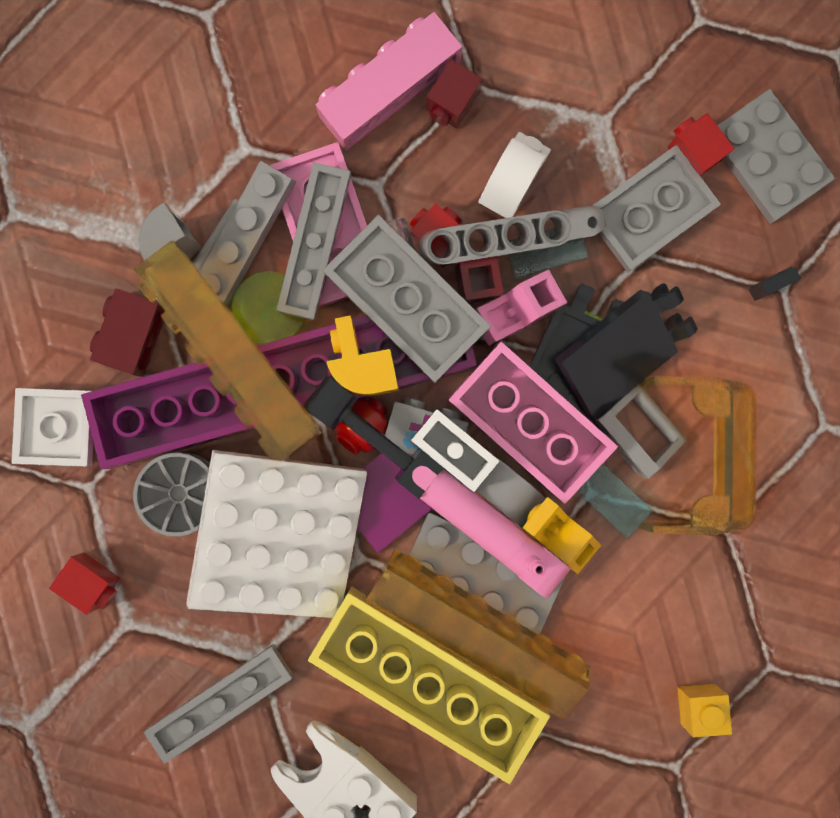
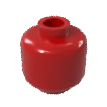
M369 398L368 401L359 399L352 410L385 435L389 423L385 416L387 413L385 406L374 398ZM343 422L336 427L337 433L334 435L336 440L353 454L357 455L360 451L369 453L375 449Z

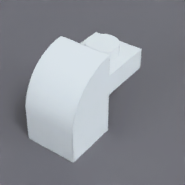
M518 132L516 137L511 139L502 154L478 203L505 218L513 217L551 149L544 146L535 137L526 136Z

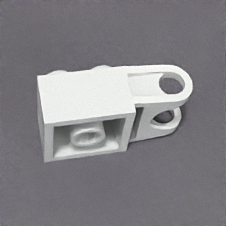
M311 721L306 730V733L321 755L322 764L313 770H301L281 760H278L271 767L274 781L304 818H412L417 813V795L362 746L358 747L319 721ZM356 805H358L360 808H362L363 805H367L369 809L360 810L356 807Z

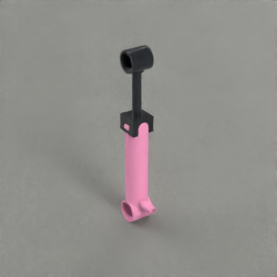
M327 375L304 403L303 407L332 430H335L341 422L347 425L401 468L395 476L399 484L418 499L420 498L514 572L537 593L548 599L571 568L477 493L470 490L418 447L414 454L410 456L352 410L359 399Z

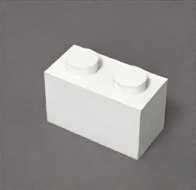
M439 410L433 413L411 440L473 492L499 463L496 457Z

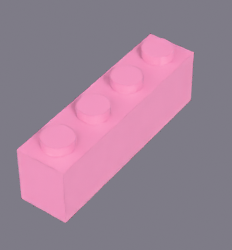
M435 12L425 19L423 17L417 18L409 25L405 35L396 42L394 40L386 42L378 50L377 56L368 64L361 63L348 74L346 81L338 87H329L320 95L319 102L315 104L319 118L347 151L434 83L450 59L456 63L461 62L462 45Z

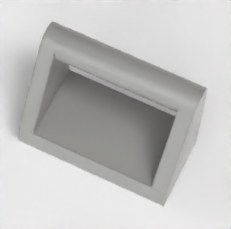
M640 384L598 419L592 420L596 427L618 446L616 450L640 478L649 479L687 441L685 436ZM632 399L670 442L652 458L615 417Z

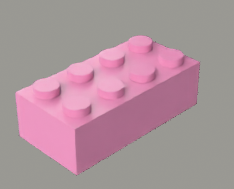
M501 341L449 397V401L564 504L618 447Z

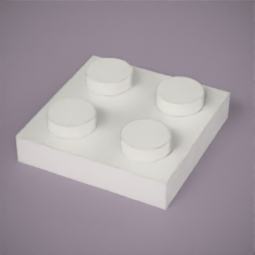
M15 388L12 464L92 466L93 439L81 394L91 391Z

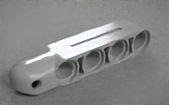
M581 206L440 228L426 232L421 237L418 243V251L427 263L443 265L554 247L565 244L568 240L597 235L606 227L605 214L597 207ZM548 219L552 220L556 227V233L552 239H549L544 232V225ZM511 225L516 226L520 232V239L515 246L507 238V230ZM474 230L480 232L484 239V244L478 252L474 251L469 244V237ZM436 236L443 238L447 245V251L441 258L436 257L431 250L432 240Z

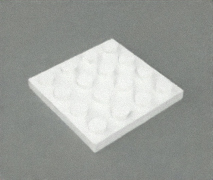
M212 450L186 602L188 609L333 618L344 600L367 471L356 467Z

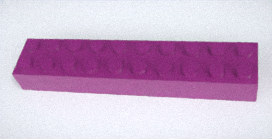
M367 316L353 319L360 355L387 349L391 350L399 390L432 381ZM336 324L81 394L100 469L119 468L310 415L311 413L303 407L304 403L327 375L334 379L329 371L327 361L342 358L341 353H334L331 342L330 330L337 329ZM472 347L441 378L475 369L477 363ZM350 392V393H351L352 395H354L357 399H367V398L374 397V396L358 395V394H355V393Z

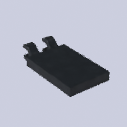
M581 283L572 298L570 306L563 305L554 312L529 367L586 417L554 359L600 322L584 314L595 289ZM618 299L612 300L605 317L624 302Z
M662 283L651 294L647 291L639 290L554 358L586 417L594 421L674 356L678 352L674 345L676 341L689 338L697 332L698 328L693 317L689 316L683 321L681 315L676 313L664 324L659 314L665 310L675 308L683 302L684 298L679 287L675 286L669 291L667 285Z

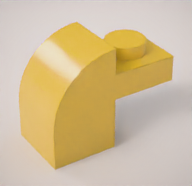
M351 315L335 318L337 329L330 330L331 342L334 353H341L342 358L327 361L329 371L334 379L350 392L363 396H374L399 391L391 350L387 349L360 355L354 321Z
M548 497L542 504L536 505L530 511L527 522L523 526L531 537L570 567L577 575L602 546L593 535L573 521Z

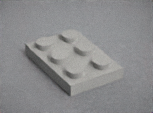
M768 89L717 125L734 147V150L724 159V162L769 224L778 220L835 179L771 89Z
M676 144L592 206L601 209L605 214L606 227L598 234L628 273L719 207L721 203Z

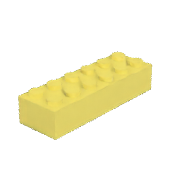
M352 586L308 659L310 663L508 784L512 782L550 718L544 703Z

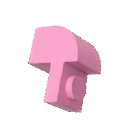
M548 269L518 284L507 294L476 308L475 311L491 325L490 329L483 335L488 346H491L543 319L565 305L567 301Z

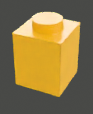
M716 684L677 687L680 722L693 738L732 735L729 695Z

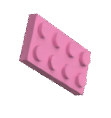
M338 142L269 165L296 181L282 207L293 241L313 162L348 170ZM351 179L330 262L367 226ZM327 276L319 308L348 299Z

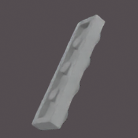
M260 160L188 293L217 311L225 312L295 186V180Z
M313 162L276 309L277 312L312 321L316 320L326 280V275L322 270L331 260L351 179V171Z
M272 644L149 726L144 731V734L165 764L290 681L294 674L275 645Z

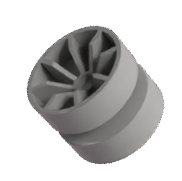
M178 452L161 455L150 461L139 473L133 490L134 506L143 523L153 531L166 536H184L199 530L210 460L196 453Z

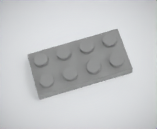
M379 214L322 270L434 383L491 327Z
M428 512L398 579V582L533 643L537 642L564 581L563 579L550 597L545 599L448 520L431 512Z

